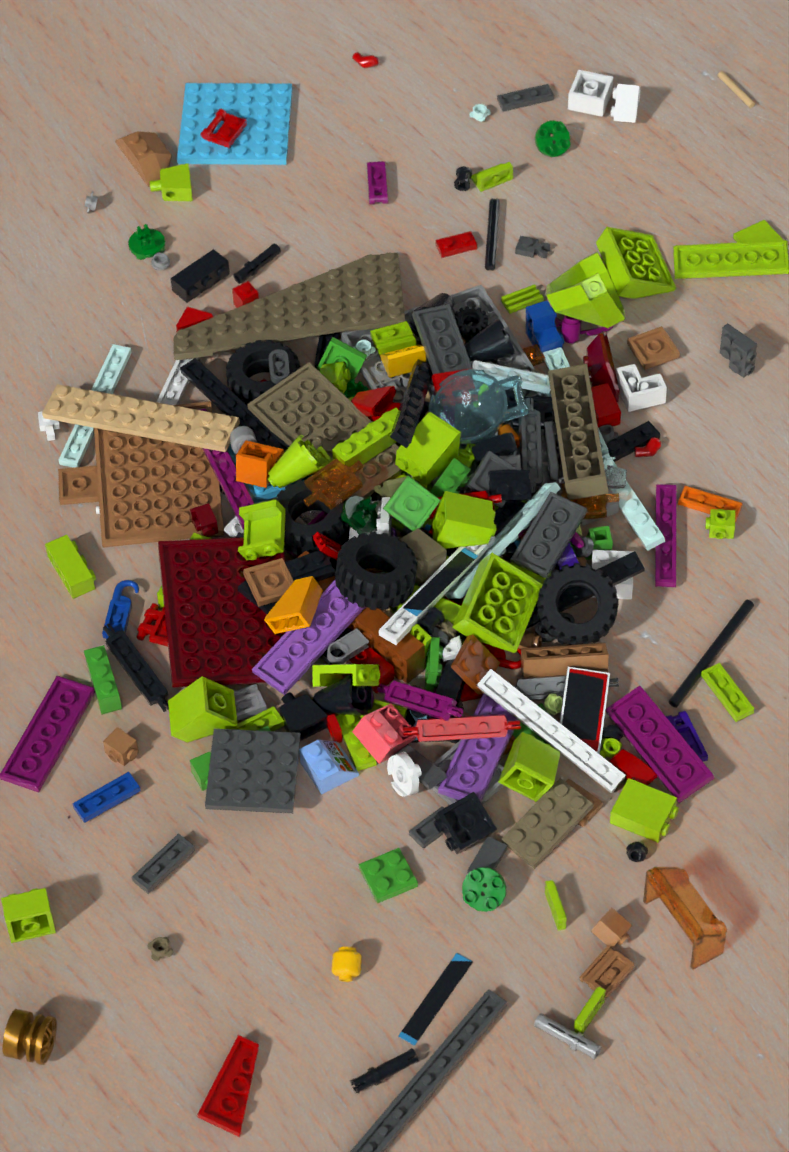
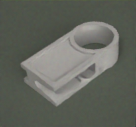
M356 628L329 645L327 659L332 664H344L367 649L369 641ZM335 649H340L345 653V655L342 657H335L330 652Z

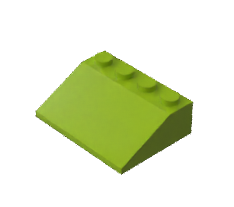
M612 227L605 228L596 241V245L618 296L637 299L672 292L677 289L653 235Z
M491 553L480 561L452 628L466 637L473 634L482 643L515 653L535 608L539 591L543 584L496 554Z

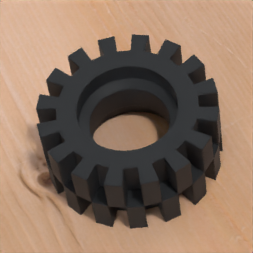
M465 306V310L460 308L459 312H455L454 318L465 342L488 326V315H486L485 311L481 312L479 307L476 310L475 306H472V309H469V306ZM474 322L477 323V325L467 326L465 325V323Z

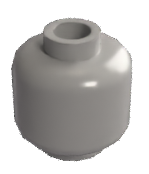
M240 426L231 432L230 444L235 454H237L246 440L257 443L251 428Z

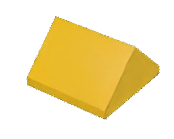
M414 345L381 354L380 358L388 377L391 378L412 372L413 366L418 359L426 362V353L423 345Z

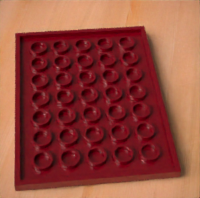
M244 538L158 541L172 688L188 687L202 676L221 685L266 683L252 672V668L286 632L274 634L264 620L267 614L237 590L238 586L246 580L243 575L244 569L281 558L285 562L284 552L277 553L274 556L246 560L238 552V547L244 544Z

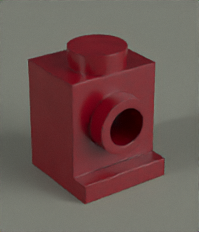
M209 503L190 509L191 521L197 532L200 531L206 537H212L219 533L217 520Z

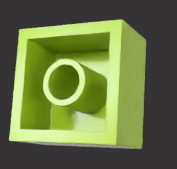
M35 888L29 892L14 893L1 898L11 943L56 933L46 888Z

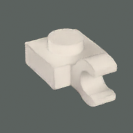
M38 412L40 432L46 431L47 441L55 440L54 429H60L59 421L45 419L42 412Z

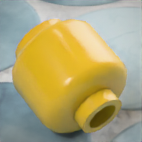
M340 947L338 951L333 953L331 972L339 977V981L351 982L353 978L360 975L362 956L356 952V948Z

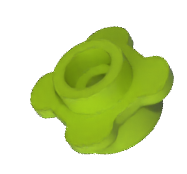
M604 738L601 741L602 750H600L599 754L603 758H613L619 753L622 743L614 738Z

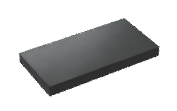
M450 304L413 311L412 316L433 374L471 369L473 375V367Z
M550 492L513 554L511 562L544 578H549L586 515L587 508Z

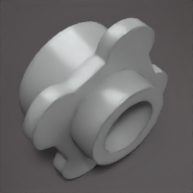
M93 191L91 196L86 197L84 206L88 207L87 213H89V210L95 211L98 196H94Z

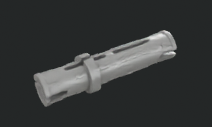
M542 1013L535 1020L534 1027L570 1045L572 1050H579L592 1057V1059H596L599 1055L601 1046L586 1039L584 1034L580 1032L577 1034Z

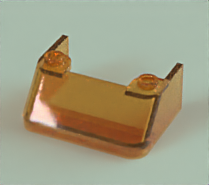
M677 866L654 867L646 871L643 902L648 904L660 898L693 943L690 964L692 970L722 955L727 928L723 921L716 918L691 884L687 872Z

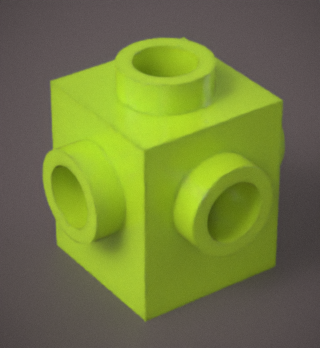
M710 510V517H706L705 529H709V538L734 539L735 510Z

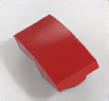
M624 749L608 761L626 775V780L630 778L648 786L657 778V774L647 764Z

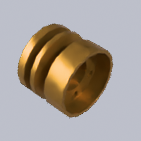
M15 1009L11 1013L5 1028L2 1044L3 1055L21 1060L26 1054L28 1062L33 1063L35 1061L37 1064L45 1065L55 1043L57 1031L56 1018L52 1016L45 1018V1015L38 1014L34 1019L32 1012Z

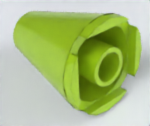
M299 435L268 472V480L273 487L283 488L290 483H294L325 468V462L321 464L319 461L322 458L320 453L308 439L306 441L302 440L303 435Z

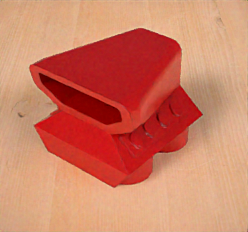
M394 386L358 392L351 400L354 406L373 422L379 419L385 412L391 411L395 407L399 410L401 403L393 402L396 394Z

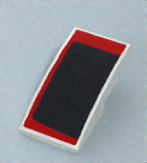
M568 667L560 724L599 754L610 673Z

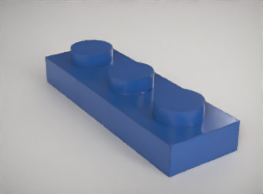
M127 772L72 804L79 817L86 823L139 793L141 790L132 775Z

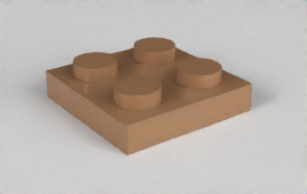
M662 326L627 339L628 346L644 370L680 358L679 350Z
M97 466L58 469L60 505L99 502Z
M283 558L249 567L243 571V575L258 607L278 601L294 582Z

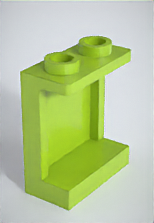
M276 499L240 507L239 515L244 519V544L238 547V552L246 560H255L259 557L274 556L277 553L284 552L285 508Z
M377 664L312 665L313 687H328L343 679V674H353V686L379 685L380 671Z

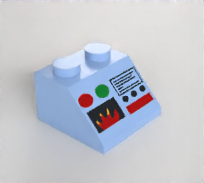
M316 740L299 749L300 763L321 795L359 776V772L338 742Z

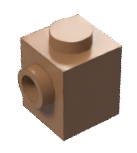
M118 727L103 741L105 753L113 762H119L123 766L129 761H133L139 752L137 740Z
M611 907L591 932L604 944L611 946L612 949L617 943L621 946L630 936L627 931L632 925Z

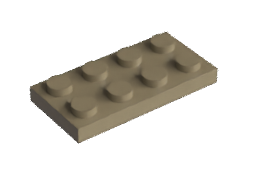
M560 778L508 831L501 841L535 869L594 807L593 803Z

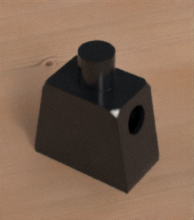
M289 692L282 697L284 705L280 707V715L284 720L286 732L300 733V741L327 728L326 713L308 695L295 698L293 693Z

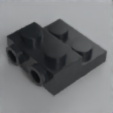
M475 792L442 809L434 816L435 828L440 833L443 831L447 837L445 843L450 851L455 850L456 854L473 846L476 842L497 830Z

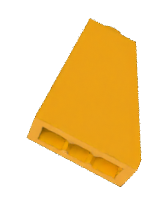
M310 576L295 580L266 615L264 620L274 634L310 627L323 592L315 578Z

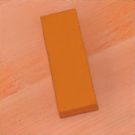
M684 486L678 500V505L710 514L711 509L735 510V522L743 504L688 486Z

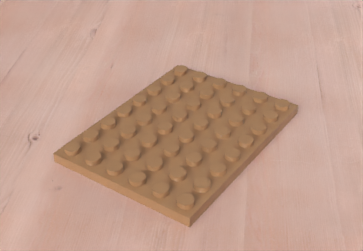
M211 401L174 405L196 410L206 408L207 412H212ZM94 428L103 548L190 539L193 533L202 535L200 531H196L194 524H192L190 509L208 503L218 525L219 533L213 536L224 535L219 481L202 448Z

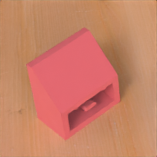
M392 703L363 716L352 731L379 764L388 760L393 754L417 738L416 735L403 736V732H405L403 727H411V725H409Z

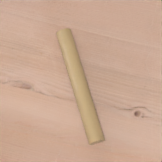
M723 71L718 73V77L749 108L755 106V102Z

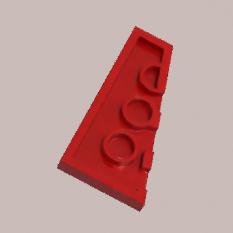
M240 1035L237 1036L198 1112L197 1118L240 1137L259 1044Z

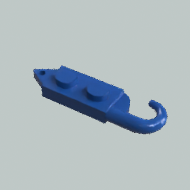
M124 580L118 583L110 601L104 626L111 624L115 632L122 630L126 632L132 609L131 600L126 596H122L123 589L127 586H132L135 589V593H139L138 584L132 580ZM103 630V638L107 639L109 636Z

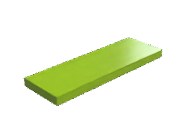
M787 240L673 246L675 279L789 274Z

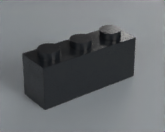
M214 249L171 278L172 291L188 303L230 274L228 260Z

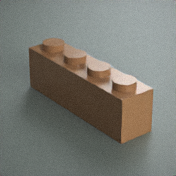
M605 643L521 648V672L523 678L567 675L568 667L608 673L609 654Z

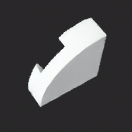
M460 636L452 638L444 648V661L456 658L462 647Z

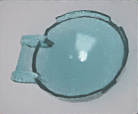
M477 369L463 370L450 375L439 384L441 388L435 396L432 395L429 404V412L461 432L460 444L467 445L477 444L489 439L500 429L503 422L527 415L529 408L525 405L521 388V376L516 375L498 381L495 377L486 374L484 370ZM513 388L517 406L507 409L508 402L505 390Z

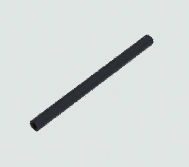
M744 601L670 698L669 704L672 707L677 708L701 677V672L707 669L754 607L752 601Z

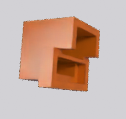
M246 440L236 454V481L267 488L270 483L268 472L283 455L284 449Z

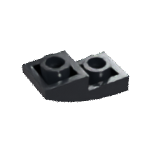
M512 433L489 438L472 447L475 462L478 465L488 451L500 458V456H508L518 450Z

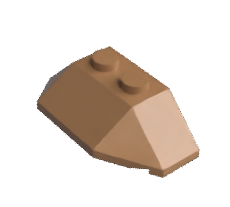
M137 131L115 140L120 150L148 187H150V181L160 180V170L168 168L170 165L172 154L154 132Z

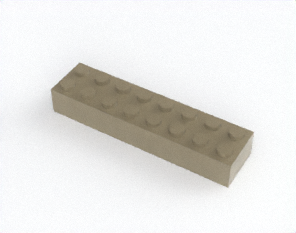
M587 364L548 371L568 500L609 493Z

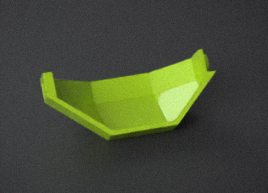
M598 251L580 260L547 285L546 296L556 313L606 328L625 320L624 307Z

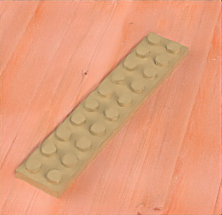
M59 384L56 385L42 412L45 419L221 452L227 451L230 445V434L240 424L239 417Z

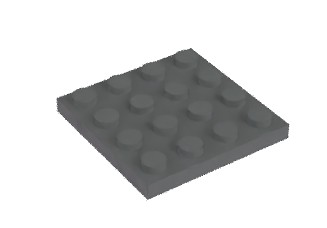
M214 729L205 809L293 814L300 733Z

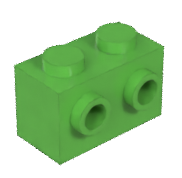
M454 458L433 486L431 493L436 497H442L445 491L459 494L458 489L460 487L464 488L470 479L467 475L471 469Z

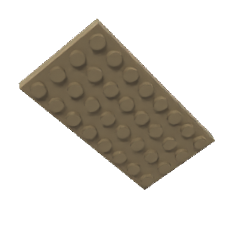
M309 362L248 403V409L286 444L290 446L299 435H303V441L308 439L316 449L322 446L332 460V449L338 443L344 442L353 433L361 431L368 423L372 422ZM394 443L336 482V487L338 486L343 490L347 499L352 496H359L364 499L375 493V486L381 485L383 487V482L392 480L404 472V470L395 465L396 452L399 447Z

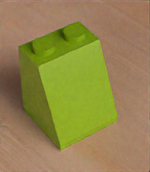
M429 412L417 425L410 445L407 448L402 445L398 448L395 465L413 476L417 481L427 485L444 472L454 458L458 460L461 432Z
M445 491L432 519L433 540L445 549L488 544L491 536L494 537L496 533V524H494L495 510H493L492 501Z
M203 676L168 700L171 736L187 743L213 735L214 729H232L238 726L234 690Z
M522 732L514 740L498 782L537 802L554 785L560 751L550 744H545L535 739L533 735Z

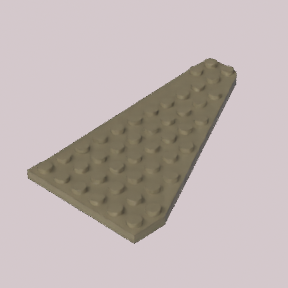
M398 253L366 255L363 258L331 269L298 284H293L288 288L256 299L223 314H218L213 318L188 328L181 329L174 336V360L213 356V352L243 348L246 343L251 342L252 344L256 340H261V342L272 340L274 343L330 333L378 329L405 322Z

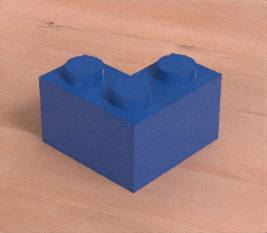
M548 300L526 307L525 333L540 359H544L543 352L559 347L562 348L564 344L562 333H558L556 329L555 318H557V313L551 307Z

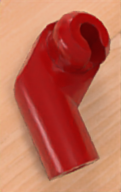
M356 52L352 57L363 68L377 66L379 63V59L374 55L363 57L359 52Z
M653 437L645 447H635V457L654 456L661 447L660 439Z

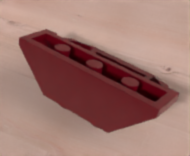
M603 331L587 347L586 356H583V364H587L591 387L608 383L616 401L619 402V385L607 331Z

